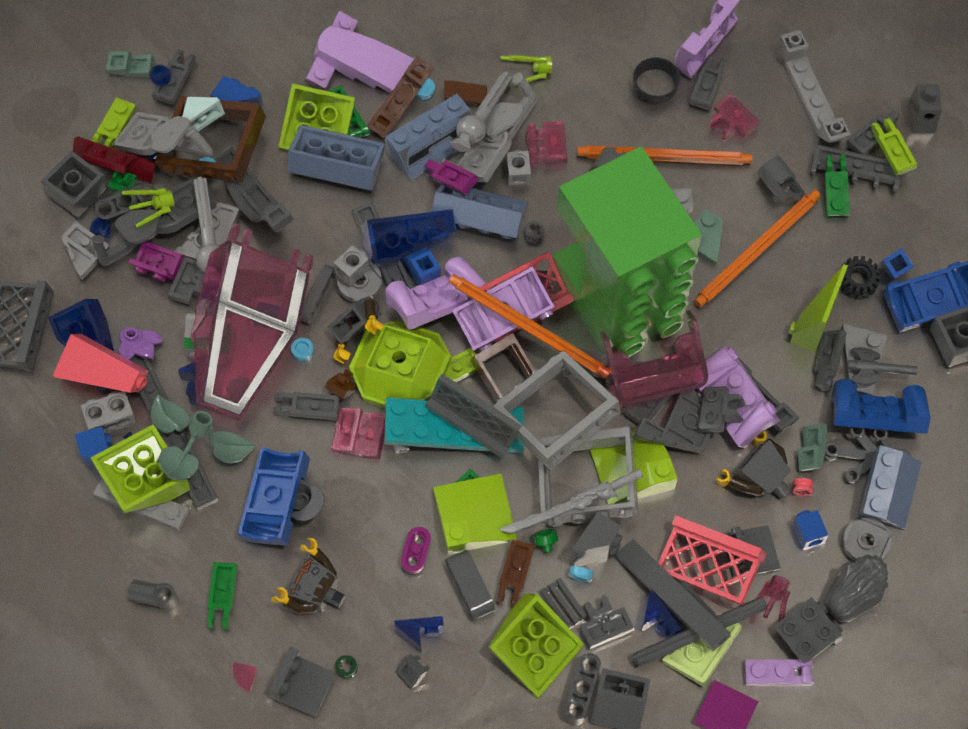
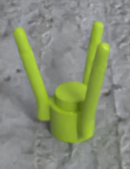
M500 56L501 60L533 62V71L538 72V74L525 78L527 82L546 79V74L552 73L551 56Z
M165 188L158 190L122 191V195H155L152 196L150 201L129 206V210L151 205L155 209H159L156 213L135 225L136 228L147 224L165 213L171 212L170 208L174 207L173 195L170 190L166 191Z

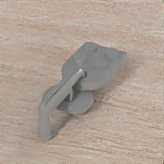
M516 73L512 79L513 83L518 85L525 94L521 102L496 104L484 122L486 127L484 139L476 145H470V152H465L457 166L474 173L479 179L477 182L487 183L492 177V174L510 149L513 137L536 104L537 96L522 73Z
M136 112L112 144L117 150L140 155H152L157 152L167 153L171 150L205 157H212L214 154L212 147L196 130V127L190 128L191 121L188 118L176 116L169 120L164 116ZM186 133V137H190L192 141L184 140L182 137Z

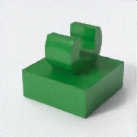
M115 171L108 184V190L115 192L136 184L138 180L137 175L128 172L123 174Z

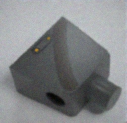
M918 84L910 97L913 132L935 133L942 109L939 85Z

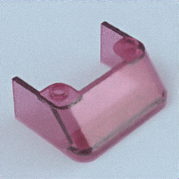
M690 310L686 311L690 333L682 334L675 340L674 348L676 354L631 365L630 358L625 352H612L611 344L605 331L600 332L611 379L618 400L622 404L633 405L701 388L707 383L708 371L698 323Z

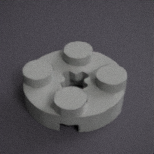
M369 261V270L360 278L365 279L362 285L354 283L350 287L338 276L337 285L340 294L352 303L368 296L374 299L382 289L379 268ZM350 263V264H349V266H356V265H358L357 263Z
M866 517L855 522L853 521L848 525L843 535L844 553L853 561L867 554L871 556L877 555L883 560L891 548V537H889L886 531L887 528L883 523L873 518ZM866 536L870 537V542L873 543V545H863L861 538L865 539Z

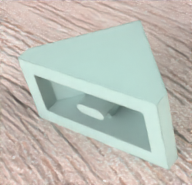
M187 97L182 117H186L191 121L190 128L195 126L196 130L200 131L224 115L225 112L218 98Z

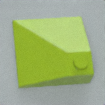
M292 83L278 148L290 149L300 125L348 135L356 98Z
M842 265L800 314L798 321L792 322L788 333L792 335L791 344L816 352L848 265Z
M154 425L91 457V461L123 513L169 502L190 490L188 479L174 480L166 476L159 465V455L167 445Z
M634 438L636 470L640 469L643 475L642 478L637 480L638 499L675 489L678 478L665 446ZM625 445L589 449L600 483L605 481L610 483L627 475ZM628 485L614 491L617 497L606 499L607 505L628 502Z
M502 473L433 487L448 555L465 550L469 551L508 543L512 539L517 540L515 532L511 534L499 531L500 528L513 523Z
M525 593L510 610L488 648L536 698H539L585 644L538 594Z

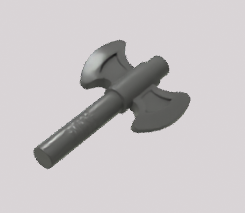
M861 347L851 349V353L859 360H848L847 369L859 371L857 375L852 377L851 381L864 385L874 384L881 380V376L877 375L876 372L917 375L918 370L917 366L877 363L874 360L880 359L881 355L874 350Z

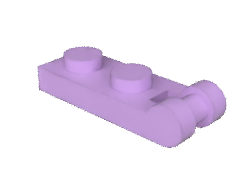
M745 659V686L814 685V676L811 675L813 659L808 663H802L800 660ZM794 669H801L802 676H795Z

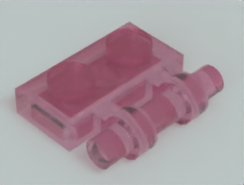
M564 121L542 122V130H536L535 124L527 125L526 141L529 143L527 151H529L530 165L537 166L539 164V157H545V164L567 163ZM543 140L544 147H538L537 141Z

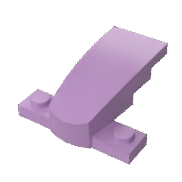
M339 11L332 25L319 36L314 51V62L304 82L317 89L325 90L336 69L351 80L357 78L372 88L379 86L391 93L414 59L377 40L353 32L358 21Z

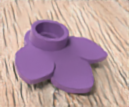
M128 327L120 332L119 339L121 345L119 347V354L128 360H131L135 355L153 359L154 345L162 343L163 340L154 331H140L137 328Z

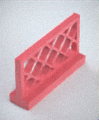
M546 252L479 287L482 290L488 291L490 287H496L500 282L507 281L509 277L516 276L521 271L533 266L537 275L545 277L543 284L545 290L549 280L556 281L560 291L554 294L547 292L555 307L551 310L552 312L574 301L571 293H568L550 252ZM544 259L547 260L549 265L547 275L536 271L539 262ZM539 317L536 318V319L534 318V319H532V321L535 322V321L539 320L540 318H539ZM518 327L508 332L507 334L497 338L495 342L518 331L521 328Z
M675 516L672 523L674 528L658 563L664 568L667 559L676 556L679 567L672 570L665 569L673 578L680 581L684 580L688 584L743 605L761 562H764L767 554L762 548ZM678 534L687 538L689 545L677 550L675 541ZM701 544L707 545L710 553L698 558L694 547ZM691 549L695 560L683 565L679 554ZM723 552L729 553L731 562L719 567L715 556ZM712 557L716 568L704 573L700 562ZM745 560L752 562L750 571L741 575L737 564ZM697 564L701 575L692 579L688 578L685 569ZM734 566L738 577L725 582L721 571ZM718 573L722 583L715 587L709 586L706 577ZM740 581L742 590L739 597L731 595L727 586Z

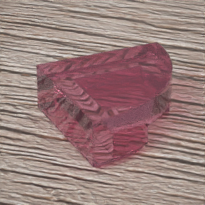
M233 662V675L236 682L243 690L251 693L258 671L257 667Z

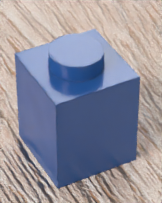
M902 248L880 262L891 281L914 267Z
M805 510L797 514L793 522V528L802 549L806 550L825 544L828 533L818 510L813 512Z

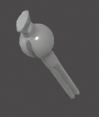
M508 72L501 73L474 115L464 116L458 122L456 127L458 138L450 141V146L459 152H470V145H476L484 139L486 134L484 122L513 79V77L509 76Z
M197 177V179L193 180L203 247L197 252L196 263L198 268L207 274L204 286L217 287L222 285L224 277L220 272L227 264V255L225 250L216 244L207 179Z

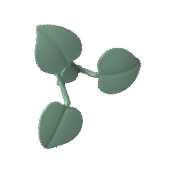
M157 395L152 404L150 417L156 429L169 434L175 429L181 432L189 426V431L192 435L184 452L178 447L170 446L163 449L159 455V465L164 474L171 479L185 480L196 473L199 465L198 459L188 454L195 438L204 437L207 432L209 444L215 446L213 449L214 455L225 463L234 464L240 462L255 446L245 438L228 431H217L212 434V416L206 411H197L189 420L188 413L181 406L164 399L160 395Z

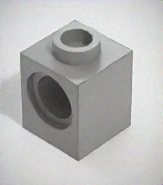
M514 150L507 152L508 186L530 185L529 151ZM520 165V166H522V167H521V168H516V167H514V166Z
M352 245L333 262L334 273L351 287L369 270V257L363 250H358ZM350 263L358 264L356 266H349Z

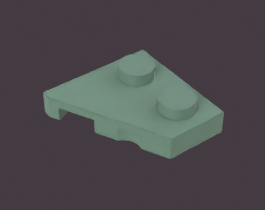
M705 208L694 222L702 234L698 256L716 266L719 258L723 219Z

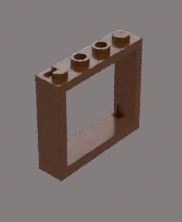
M180 96L172 118L176 116L182 117L186 100L189 96ZM220 100L225 114L218 119L247 122L232 164L173 158L175 150H171L167 153H158L156 158L157 165L163 173L170 176L175 174L188 178L202 177L207 180H224L229 183L230 181L243 182L266 118L260 104Z

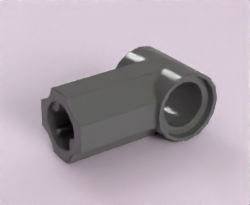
M135 579L130 583L128 589L129 601L157 606L163 611H171L178 604V596L171 584H155ZM164 594H171L169 599L160 600Z

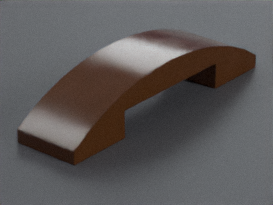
M416 56L381 108L378 109L370 120L367 127L385 139V136L390 133L414 100L434 68Z

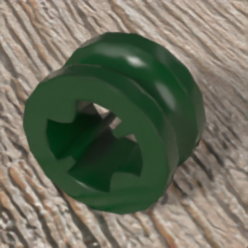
M343 655L335 663L336 672L342 679H351L357 674V662L352 656ZM348 662L349 665H353V668L350 667V671L345 672L344 669H340V667H343V663Z

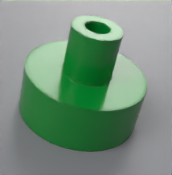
M545 529L533 534L535 545L543 546L544 552L553 551L552 544L558 541L557 530Z

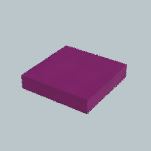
M714 680L693 725L701 729H746L759 701Z

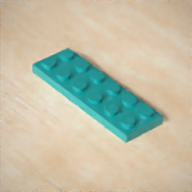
M386 398L384 444L490 451L426 409L427 400ZM516 407L510 414L524 426V407ZM516 438L507 452L523 453L524 444Z

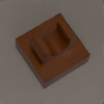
M345 369L343 374L338 373L330 378L325 388L344 400L354 393L357 387L351 381L354 373Z

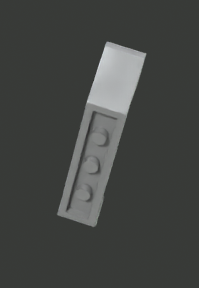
M801 30L781 35L780 40L785 67L818 137L829 143L850 137L851 134L843 117L835 118L806 57L809 46Z

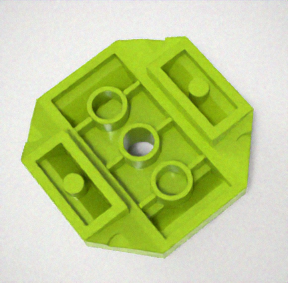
M396 320L383 324L382 330L377 329L376 335L366 329L349 369L350 372L354 373L353 379L363 401L385 408L386 398L428 401L441 374H446L452 358L439 333L420 327L408 330L404 322ZM399 359L405 360L402 363H396V361Z

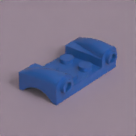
M968 261L964 263L955 262L947 266L948 268L901 283L895 281L886 285L883 294L899 333L920 327L924 323L933 321L937 316L968 307Z
M840 379L834 383L831 402L834 403V425L928 433L931 418L926 391L923 387L918 385L907 386L903 389L902 397L896 398L893 396H873L871 394L858 395L856 383L850 379Z
M261 447L238 530V535L245 542L288 546L293 522L290 519L300 481L305 480L310 458L305 451L282 453Z

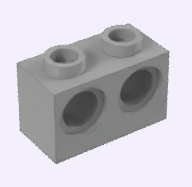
M114 391L106 397L91 399L85 404L80 405L88 430L102 426L104 433L107 434L136 423L125 391ZM118 406L124 407L120 411H114V409ZM102 414L99 418L92 419L93 415Z

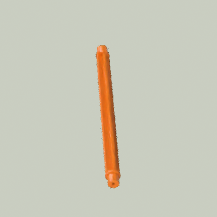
M578 146L577 156L597 159L601 151L606 147L616 148L615 152L620 154L623 151L628 153L638 147ZM643 148L652 161L733 165L752 164V154H744V152Z
M813 190L810 194H806L698 294L699 296L694 299L695 305L702 307L705 303L711 301L812 208L821 197L820 193L817 190Z
M453 273L448 281L456 287L455 289L468 295L560 353L564 350L578 364L595 375H600L605 379L609 375L611 370L603 366L602 362L592 358L465 278H460Z

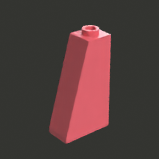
M71 334L53 376L125 392H140L147 384L149 371L83 334Z

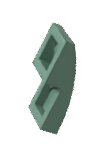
M129 51L109 52L106 72L127 77H152L155 58L153 55L132 56Z
M820 423L803 427V447L798 448L799 471L821 468L827 444L826 424Z

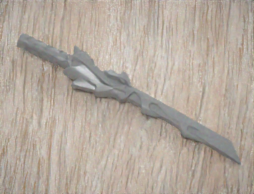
M637 469L610 483L605 481L599 484V481H596L588 488H583L575 497L572 496L570 501L563 504L558 503L551 509L539 514L533 513L521 521L500 528L499 531L512 534L574 508L585 510V507L590 505L593 500L617 497V494L614 492L615 490L642 478L643 475L640 469Z

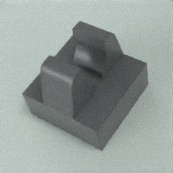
M412 654L406 656L396 670L397 674L411 689L419 685L430 669L428 665L423 667L419 663L420 656H413Z

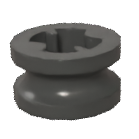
M538 221L529 222L525 227L524 237L531 243L541 241L545 232L544 226ZM531 229H533L534 231L535 229H538V235L535 236V233L534 236L531 235Z

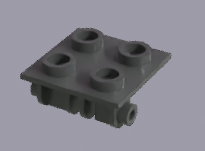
M768 525L746 530L734 527L731 529V533L725 534L762 548L767 554L764 562L760 563L756 574L781 570ZM747 560L738 563L737 566L740 574L749 572L753 563ZM731 566L734 578L738 577L734 566Z

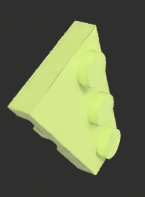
M736 623L727 627L726 629L731 633V637L713 652L701 640H698L676 650L671 655L668 654L662 659V663L704 687L741 631L742 625Z

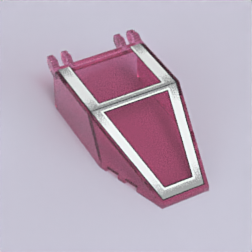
M235 223L230 229L226 241L209 255L191 332V341L194 342L195 351L193 363H196L197 373L195 376L197 405L239 421L298 333L310 271L313 267V256L306 254L302 266L298 267L297 264L301 255L299 249L293 250L290 261L286 262L248 245L251 242L253 233L251 229H246L242 241L238 242L236 240L240 233V225Z

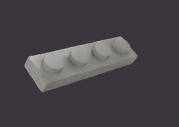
M101 478L93 493L94 497L120 507L103 478ZM169 501L135 510L132 513L180 531L189 513V508Z

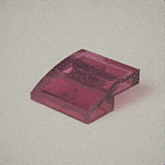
M339 408L331 451L347 456L380 460L385 436V413H364L362 409Z

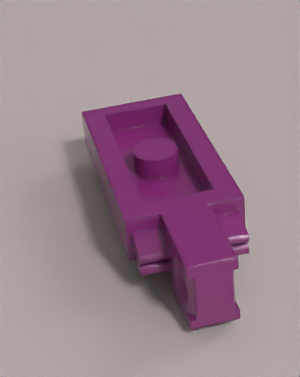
M429 160L424 165L435 182L464 196L479 180L474 173L446 160L441 164Z

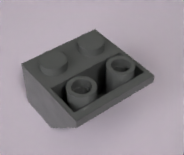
M602 668L591 723L615 729H640L651 679Z

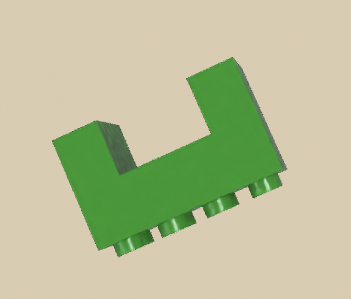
M640 146L559 186L557 211L577 242L553 253V261L568 293H571L574 299L570 305L601 353L608 355L619 353L621 357L627 358L636 354L644 347V340L656 333H659L661 338H666L679 331L684 325V313L689 304L688 295L693 284L692 278L695 265L698 263L697 255L702 234L643 147Z

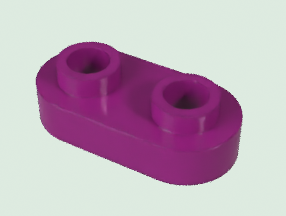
M415 527L407 535L401 557V565L403 570L409 574L421 572L426 563L431 544V535L423 527ZM421 538L423 543L417 544L415 540ZM411 560L417 561V564L415 566H411L409 562Z

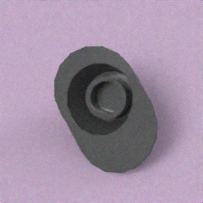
M301 480L291 517L299 521H308L316 517L324 506L325 498L323 492L310 483Z

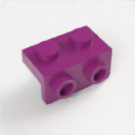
M145 241L141 244L136 259L130 258L128 263L135 266L133 270L146 275L148 271L154 273L153 277L165 282L166 279L174 281L185 256Z

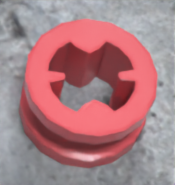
M807 478L793 480L792 485L795 488H793L792 493L800 497L813 495L814 490L811 488L814 486L813 480Z

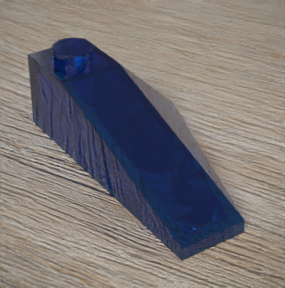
M453 209L370 219L361 225L364 247L372 264L376 265L396 262L456 232Z
M84 299L48 317L56 339L61 344L66 346L71 334H83L114 351L107 319L98 299ZM96 386L100 390V392H104L110 389Z

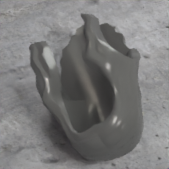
M869 554L858 557L855 562L845 563L826 595L825 603L828 613L840 622H849L877 606L884 596L885 588L889 586L886 582L888 580L887 564L883 563L879 556H871Z

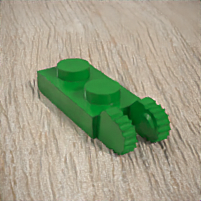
M826 155V216H849L846 155H840V172H832L833 158L831 155Z
M213 563L207 605L209 610L207 628H214L215 611H224L221 623L222 629H229L238 564Z

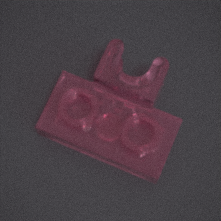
M730 93L715 105L714 110L718 114L712 118L710 129L724 128L721 139L726 141L735 134V131L743 138L759 127L760 121Z

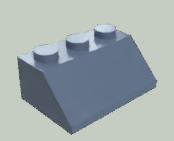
M880 445L874 453L858 517L873 518L883 524L904 530L921 461L903 451Z

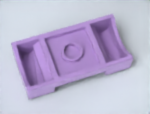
M716 0L711 11L710 25L707 28L704 27L699 35L693 32L677 48L674 65L678 68L679 72L689 78L696 74L708 59V56L712 54L738 21L734 8L741 0Z
M451 258L445 265V275L412 289H409L404 281L390 283L385 291L386 303L388 308L392 307L399 313L406 328L411 330L453 313V309L472 300L471 297L455 289L456 287L448 282L453 273L460 278H465L477 287L485 284V281L464 258Z
M533 267L487 291L488 294L531 320L538 317L540 320H544L553 315L551 310L555 307ZM474 299L452 310L473 351L479 350L481 352L492 346L491 343L497 338L518 328L515 324Z
M724 345L689 374L701 392H704V387L727 386L729 394H739L743 397L745 406L736 408L743 421L740 423H727L725 421L727 431L737 446L746 448L758 434L779 423L780 419L776 415V408L771 402H767L739 361V355L733 347Z

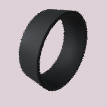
M652 57L643 60L636 66L633 73L635 91L641 99L649 103L659 104L670 100L680 84L678 68L664 58ZM650 69H659L667 72L673 78L675 88L668 94L655 96L642 91L636 82L643 72Z

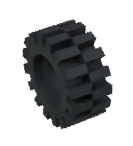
M854 256L853 260L849 258L843 263L848 265L840 290L844 288L843 293L845 295L848 292L851 293L849 297L852 299L854 295H857V300H861L862 296L866 299L869 297V294L872 296L881 279V271L877 269V263L872 265L873 260L870 258L868 261H865L866 256H862L860 260H858V256ZM853 272H861L867 276L868 281L863 284L857 283L852 280L851 274Z

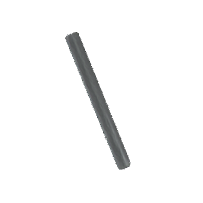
M758 597L715 618L727 628L767 610V603L763 597ZM687 629L635 652L633 659L637 666H642L700 639L690 629Z

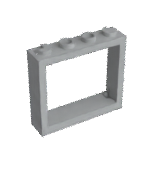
M564 350L558 355L553 356L542 368L535 370L523 383L517 384L513 391L505 397H501L493 406L521 425L516 438L549 470L553 469L621 414L619 401ZM566 368L603 403L546 448L510 412Z
M630 427L600 430L575 450L625 445L627 474L636 470L634 437ZM563 435L537 438V440L548 448ZM538 459L542 513L552 508L550 470ZM637 480L628 484L629 502L585 507V510L575 508L544 522L549 526H560L566 522L581 524L586 522V520H592L597 512L608 518H630L632 515L639 514Z

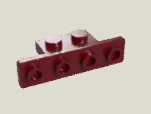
M78 136L74 138L72 152L85 161L123 174L128 172L137 175V179L150 183L154 181L156 162Z

